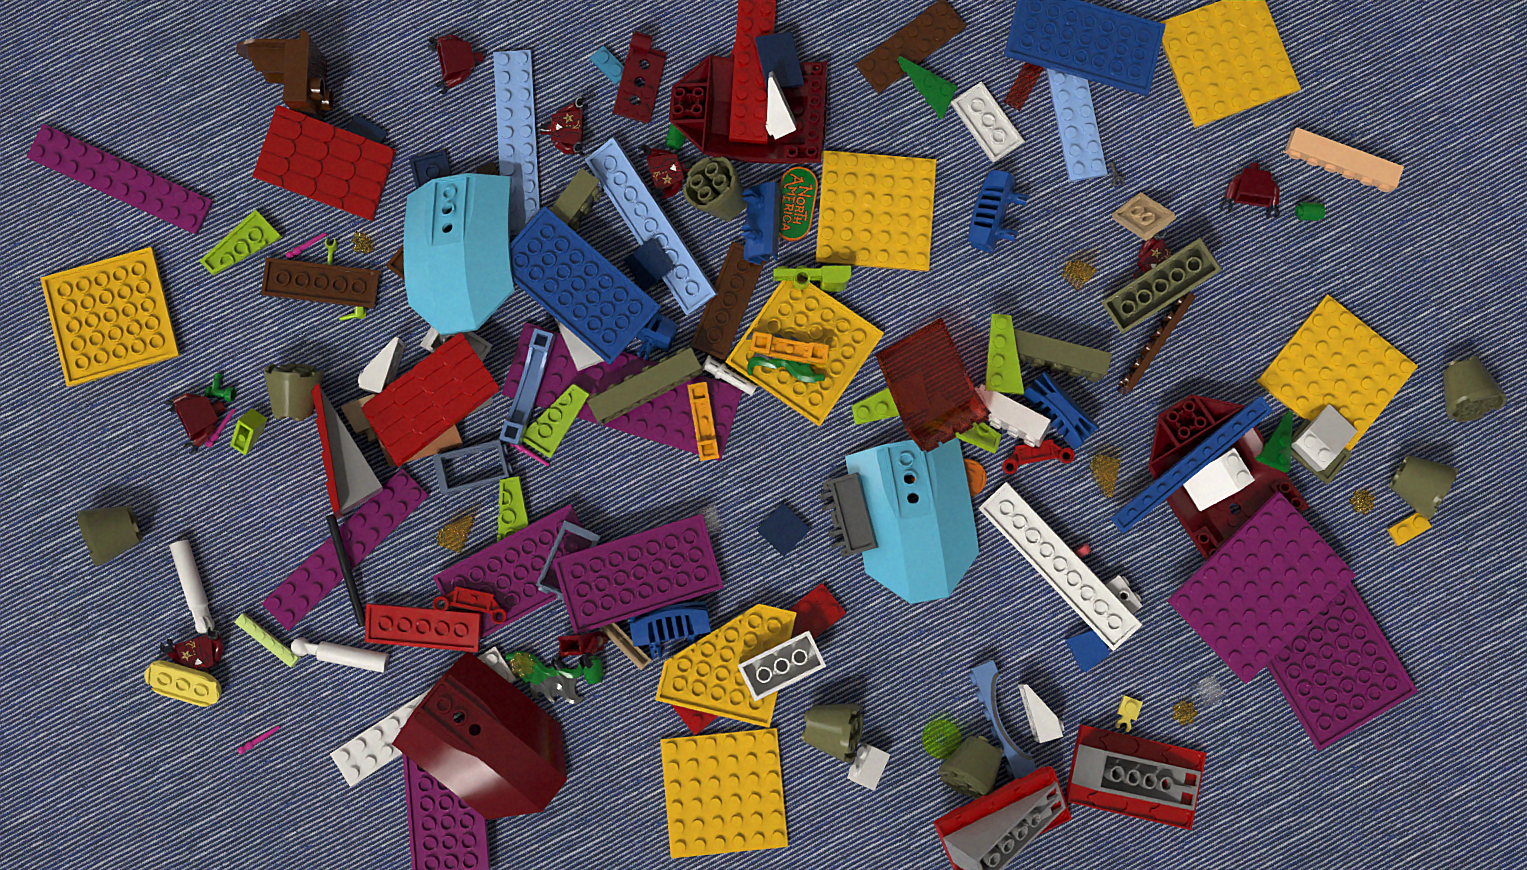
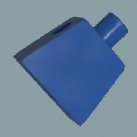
M1094 630L1064 639L1081 672L1089 671L1110 654L1106 647L1107 644Z

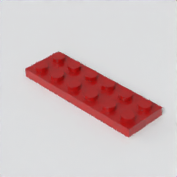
M367 603L365 642L479 652L482 612L448 609L438 612L434 608Z

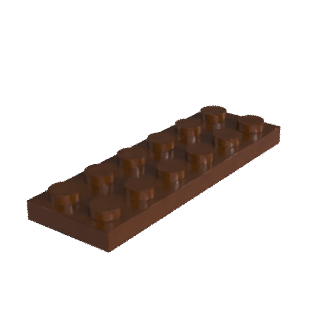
M939 0L859 61L855 67L879 95L907 74L897 62L899 56L919 65L966 28V24L946 0Z
M735 242L731 243L714 285L718 295L707 302L690 344L691 348L724 361L728 356L766 262L762 260L761 265L744 260L743 245Z
M266 257L260 295L375 309L381 272L378 270Z
M1188 293L1175 300L1171 306L1173 310L1166 314L1160 322L1163 325L1150 336L1152 341L1147 345L1145 344L1139 353L1141 357L1134 360L1130 365V373L1126 376L1124 375L1119 381L1118 385L1120 387L1117 390L1119 393L1125 395L1133 390L1196 298L1195 295Z

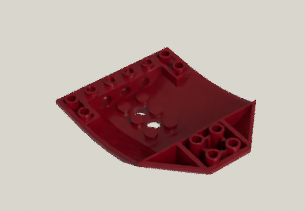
M712 53L672 86L669 122L705 155L717 158L722 156L727 160L752 163H822L826 141L828 109L827 61L799 62L804 86L782 89L797 122L796 130L777 139L768 133L767 144L729 141L734 59L715 56Z
M1191 394L1160 413L1157 419L1148 469L1154 480L1159 478L1236 415L1245 405ZM1256 425L1230 446L1236 449L1255 481L1202 511L1198 510L1183 485L1165 499L1205 561L1276 492H1280L1299 513L1309 508L1286 473L1255 460V457L1263 450L1264 443H1266ZM1230 505H1238L1240 512L1233 514L1230 511Z
M468 651L437 681L414 709L392 742L394 747L437 779L486 820L543 812L567 781L561 725L515 686ZM459 712L465 715L464 721L456 723L454 715ZM474 724L479 725L481 728L480 733L476 736L469 733V728Z

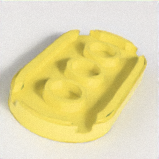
M159 660L151 663L145 671V681L147 684L150 683L151 689L160 695L208 707L211 704H215L222 693L219 682L210 674Z

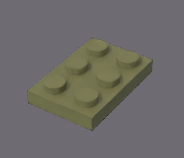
M1305 419L1292 434V441L1311 421ZM1291 447V457L1326 485L1333 480L1352 456L1343 448L1339 455L1324 470L1317 472Z

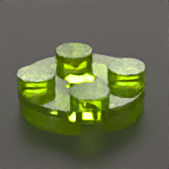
M939 719L930 722L925 726L922 733L923 748L929 755L937 759H947L961 745L959 730L953 723L947 720ZM939 734H942L943 737L947 738V740L943 742V745H940L939 742H936V738L939 737Z

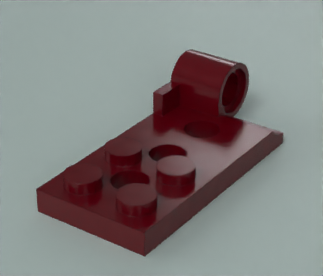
M634 30L612 114L649 124L666 52L650 48L652 35ZM642 60L648 62L649 68L646 70L640 68L639 62ZM636 78H641L644 81L643 87L635 85ZM637 96L640 99V104L633 105L630 102V97Z

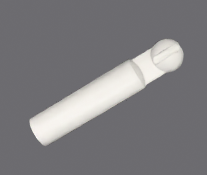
M189 540L178 541L169 545L189 610L192 611L195 629L198 633L206 635L208 627H211V631L214 630L215 622L210 615L209 603Z
M303 637L294 639L291 644V650L297 656L311 654L316 655L317 660L382 673L386 672L389 662V654L324 641H321L319 644H313Z

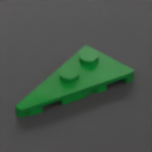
M899 56L897 62L904 72L906 71L912 80V84L924 96L926 103L931 105L937 113V118L943 119L958 86Z
M1287 411L1281 417L1279 425L1272 431L1268 441L1264 443L1263 450L1255 457V460L1284 473L1290 471L1293 412Z

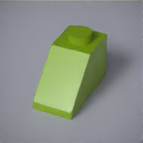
M251 408L238 419L230 446L246 456L263 433L267 418Z

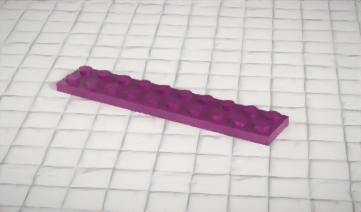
M42 124L26 158L195 235H198L214 203L206 197L45 124Z
M403 468L382 487L383 491L370 498L339 528L352 570L430 496ZM332 537L322 544L261 603L287 631L296 626L344 579Z

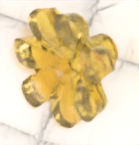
M358 231L354 233L352 243L355 244L352 247L354 252L358 253L362 250L364 254H368L374 250V247L370 245L373 243L371 238L366 239V235L364 233L360 234Z
M1367 490L1355 491L1353 493L1355 498L1349 500L1351 505H1355L1353 511L1357 513L1361 510L1363 515L1368 514L1369 510H1373L1375 507L1372 503L1375 500V496L1368 495Z
M519 652L515 653V659H511L509 662L513 666L511 673L516 674L518 672L519 677H525V673L532 674L533 669L530 666H534L535 662L532 659L528 660L530 654L525 652L521 656Z
M1180 700V706L1173 705L1172 710L1176 712L1172 715L1173 720L1179 719L1178 724L1181 726L1185 725L1186 722L1188 724L1194 723L1192 717H1196L1198 713L1196 710H1193L1194 704L1192 702L1186 704L1185 700Z

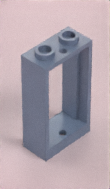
M499 439L433 456L441 494L448 495L511 478L510 473H513L511 462H507L506 455L509 454L506 443L503 444ZM498 448L504 474L450 487L444 461Z
M566 520L563 521L536 582V585L539 586V591L549 594L551 591L557 594L556 598L564 601L561 589L543 582V579L565 530L591 540L590 547L596 546L600 539V535Z

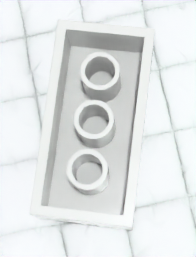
M981 384L970 403L973 416L980 420L986 419L990 421V425L997 429L1002 427L1007 430V434L1014 438L1021 437L1024 439V443L1031 447L1035 445L1040 447L1050 429L1051 420L998 392L984 391L985 385Z
M809 631L737 665L754 701L826 667Z

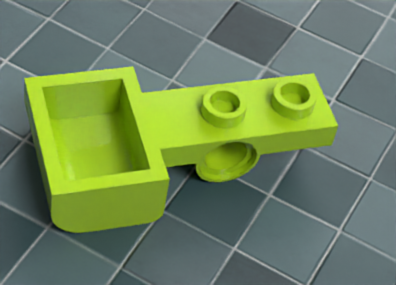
M778 266L777 269H773V281H793L794 287L799 290L808 288L810 281H820V289L823 292H842L847 288L851 277V266H822V268L797 266L796 269ZM804 276L806 277L807 281L805 283H800L797 280V277Z

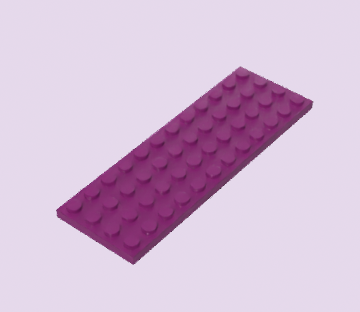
M525 322L501 395L512 399L515 398L535 328L552 333L556 337L534 403L535 406L548 409L574 383L590 392V396L597 392L602 394L607 391L608 386L614 383L619 385L625 382L624 378L632 374L636 376L642 373L641 370L649 365L654 367L660 363L648 359L644 360V358L622 352L611 365L603 361L578 371L561 333ZM699 375L602 426L699 455L687 385L707 382L719 458L713 460L721 462L743 390L733 385ZM586 401L576 418L599 425Z

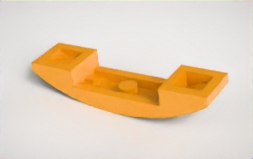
M753 332L750 351L783 360L826 365L829 345L814 342L809 344L773 337L771 334Z
M707 382L687 385L700 461L717 459L719 454Z

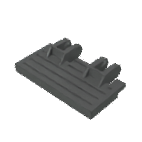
M859 472L823 482L824 491L831 489L832 492L818 495L819 500L833 497L835 503L824 505L821 507L822 511L836 508L835 511L830 512L834 528L841 526V529L829 532V537L843 534L845 540L831 544L832 549L846 545V548L840 549L841 556L846 557L878 548Z

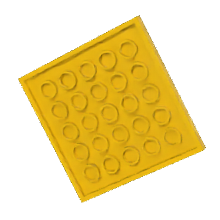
M1221 0L1159 22L1166 24L1161 45L1194 128L1301 90L1265 0Z
M824 151L815 263L928 272L937 159Z
M148 247L40 278L67 387H73L181 356L154 248Z
M801 276L797 277V280L800 283H805L807 281ZM781 281L725 363L820 427L880 341L884 332L812 283L809 284L808 288L799 290L794 287L793 281ZM753 332L771 335L778 333L788 340H791L790 336H793L799 342L829 345L826 365L810 364L812 373H824L825 381L815 382V384L801 382L794 378L784 367L776 370L755 366L752 369V375L749 376L747 374V364L753 358L755 352L750 351L752 340H746V338Z
M1327 294L1258 378L1256 383L1303 421L1308 419L1312 422L1330 404L1357 430L1356 434L1344 447L1345 450L1350 452L1418 366Z
M777 728L660 739L671 858L788 847Z

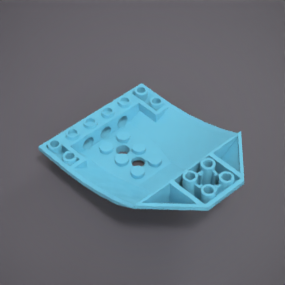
M464 173L432 179L407 195L403 247L404 277L408 304L441 335L478 330L515 291L510 254V202L512 178L510 176ZM449 208H452L450 213L445 214ZM448 225L453 226L450 232L444 233V229Z
M956 437L919 438L884 444L845 456L848 475L859 472L878 543V548L862 552L865 573L909 604L948 598L979 555L976 526L959 439ZM912 475L915 481L912 484H907L904 481V477ZM914 493L918 496L919 500L917 503L912 504L908 502L907 496Z

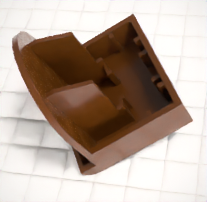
M300 29V39H249L241 41L236 45L237 54L252 61L255 70L262 72L267 84H283V102L291 110L324 122L325 111H332L334 106L332 88H326L327 59L305 30Z

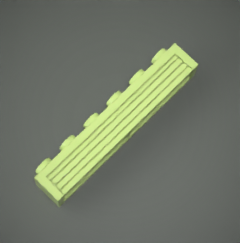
M241 613L234 622L288 666L294 667L301 659L300 656L295 655L289 647L246 613Z

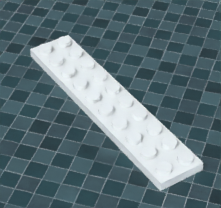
M1005 482L979 507V510L1113 651L1143 625L1008 482Z
M496 646L478 657V659L509 683L517 679ZM432 688L330 753L350 787L402 754L400 750L392 745V742L414 709ZM456 713L454 715V720L461 716L463 713Z

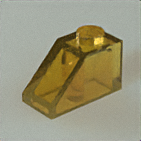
M1076 259L1074 263L1069 261L1063 268L1065 272L1062 277L1079 291L1098 270Z
M1098 454L1095 458L1091 459L1089 469L1092 470L1091 476L1105 498L1109 499L1113 496L1121 460Z
M469 515L444 526L443 530L440 529L437 533V545L461 554L476 518Z

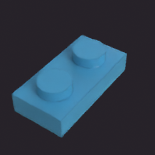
M603 45L590 57V60L617 86L620 83L624 66Z

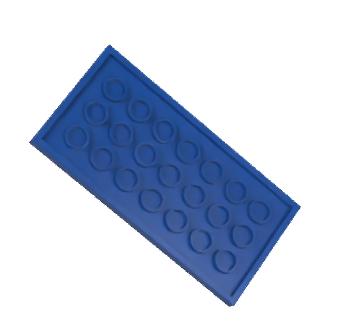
M1017 0L1003 56L1148 96L1166 24L1081 0Z
M545 206L510 243L513 282L609 365L617 359L661 309L659 304Z

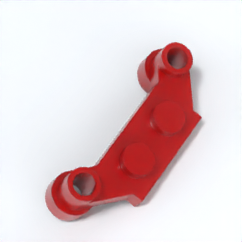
M1053 439L1043 441L1040 447L1036 445L1031 447L1027 444L1014 447L1015 451L1002 463V470L1006 474H1013L1017 471L1019 465L1057 459L1064 464H1068L1074 460L1075 454L1070 448H1062L1054 444ZM1063 453L1068 456L1067 460L1063 458ZM1007 464L1011 465V470L1006 468Z
M455 586L454 591L444 596H438L433 601V608L438 612L447 610L449 606L489 613L491 620L495 624H502L507 619L506 611L494 599V594ZM443 600L445 602V606H440L439 601ZM497 612H501L503 618H498L496 616Z

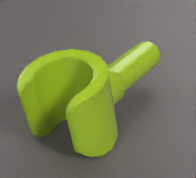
M327 238L325 240V246L328 249L327 265H332L333 254L337 250L338 244L334 239V244L329 246Z
M355 307V313L341 316L339 319L340 321L351 318L364 319L366 317V308Z

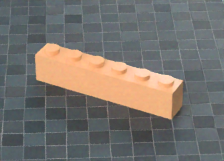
M1298 127L1291 132L1284 151L1292 159L1305 160L1309 165L1324 167L1326 171L1340 173L1347 179H1357L1361 184L1376 186L1383 192H1391L1397 188L1404 166Z

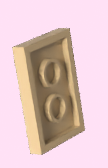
M1141 192L1111 214L1113 220L1145 241L1176 219L1172 211Z

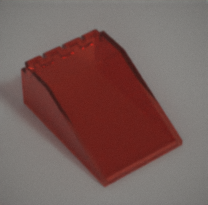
M942 317L875 355L903 425L921 451L926 450L928 453L939 447L938 442L941 441L942 444H945L957 437L956 432L961 435L974 428L973 423L979 425L990 419L988 415L991 414L987 402Z

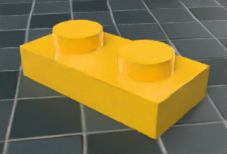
M1416 512L1386 530L1395 545L1400 546L1432 526L1426 518Z

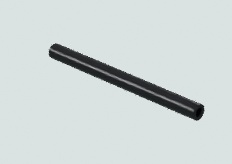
M330 514L325 517L358 628L364 627L366 617L335 515Z

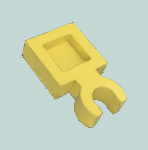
M1123 695L1117 714L1122 716L1121 719L1116 721L1115 728L1119 729L1120 724L1124 722L1126 724L1125 731L1129 732L1131 730L1130 720H1137L1143 702Z

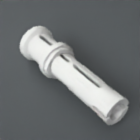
M709 355L702 366V371L706 370L713 374L716 379L721 378L752 396L757 385L727 369L726 364H720L713 360L712 356Z

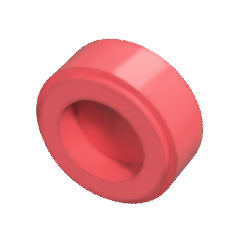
M1084 543L1073 551L1081 558L1089 553L1091 548L1088 543Z

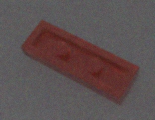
M1025 63L1003 103L1020 111L1044 67Z

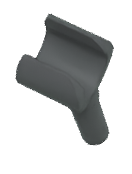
M1111 162L1110 167L1113 173L1111 184L1116 188V179H1119L1121 186H1123L1125 180L1118 175L1115 163Z

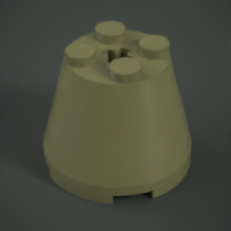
M722 156L721 158L706 157L697 162L687 173L689 177L683 188V194L687 202L694 208L726 222L731 221L747 208L748 202L742 199L746 197L742 194L745 191L735 167Z
M1478 356L1461 362L1460 360H1454L1448 364L1449 367L1443 372L1445 410L1449 420L1456 419V422L1476 420L1485 417L1484 414L1494 408L1495 410L1501 409L1507 403L1504 391Z
M288 363V365H280V367H277V364L265 365L264 378L274 419L293 417V421H304L305 418H310L315 407L311 389L317 384H320L321 387L324 369L316 370L314 365Z
M1407 454L1388 487L1422 517L1430 520L1451 488L1459 469L1451 465Z
M131 505L84 509L77 512V520L83 540H85L88 550L91 551L89 555L96 567L105 565L144 540L143 534L138 527L137 515L134 514Z
M857 703L813 705L810 711L806 710L804 722L807 723L806 729L802 732L801 740L842 762L852 763L856 756V753L853 751L857 748L862 736L864 714H860V709L862 710L863 705Z
M970 735L945 760L936 774H941L940 780L961 795L974 796V800L983 795H989L994 792L1004 751L999 747L988 744L989 740L981 735H978L977 738Z

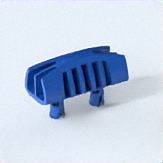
M991 170L985 179L971 217L968 241L971 242V247L993 253L999 238L1012 242L1016 241L1012 235L1018 236V230L1004 228L1002 224L1009 204L1015 203L1026 207L1027 202L1025 200H1029V195L1013 191L1016 180L1011 173Z
M766 182L751 186L742 193L746 196L742 199L748 202L746 224L741 227L744 233H740L745 237L744 260L761 265L762 260L769 262L770 255L778 261L781 189L776 182Z
M657 312L635 337L644 341L637 355L640 357L646 351L644 360H647L653 347L668 353L677 335L679 325Z
M1047 371L1037 378L1022 395L1031 406L1034 405L1037 408L1036 411L1051 420L1050 425L1057 429L1056 432L1058 434L1061 433L1064 436L1063 439L1074 450L1081 446L1100 427Z
M706 602L668 605L630 617L633 646L649 644L652 659H655V650L659 658L663 656L660 645L662 641L687 637L688 646H691L699 641L698 634L711 632Z

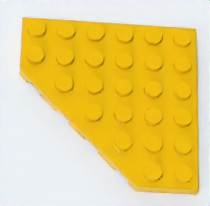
M757 604L664 662L655 700L770 728L778 690L754 701L737 665L790 640L797 613Z

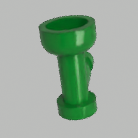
M214 373L212 386L206 387L205 396L208 398L212 396L224 397L227 402H234L236 397L235 387H227L225 390L219 389L222 374Z

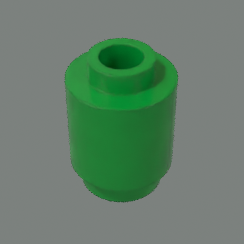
M670 124L665 139L667 141L666 146L674 150H680L686 137Z
M1299 202L1295 207V216L1300 221H1319V219H1323L1325 216V206L1319 202Z
M595 655L590 657L593 666L589 669L585 666L583 669L584 680H587V684L602 683V677H604L602 659H598V656Z

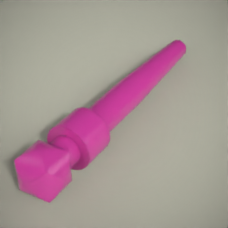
M324 232L303 245L295 247L293 251L286 253V257L292 259L294 255H299L302 253L301 251L313 245L327 234Z
M234 408L221 422L216 431L213 432L211 438L205 442L207 447L212 448L214 441H217L219 434L235 412Z
M509 443L510 446L516 447V450L524 452L533 459L549 466L547 461L525 448L523 444L520 447Z
M279 725L256 739L245 743V746L239 747L238 753L242 755L246 750L254 748V745L280 729Z

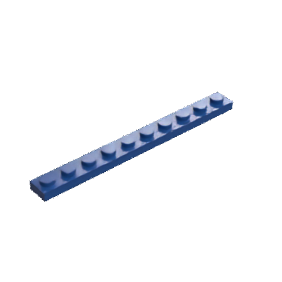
M1262 396L1256 397L1113 514L1110 519L1119 531L1125 533L1268 416L1273 410Z

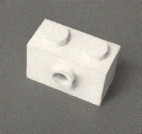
M1116 575L1105 583L1132 613L1143 607L1140 603L1142 601L1140 596L1130 590L1128 587L1130 584L1124 576Z
M863 742L857 751V756L849 769L847 778L875 791L890 754Z

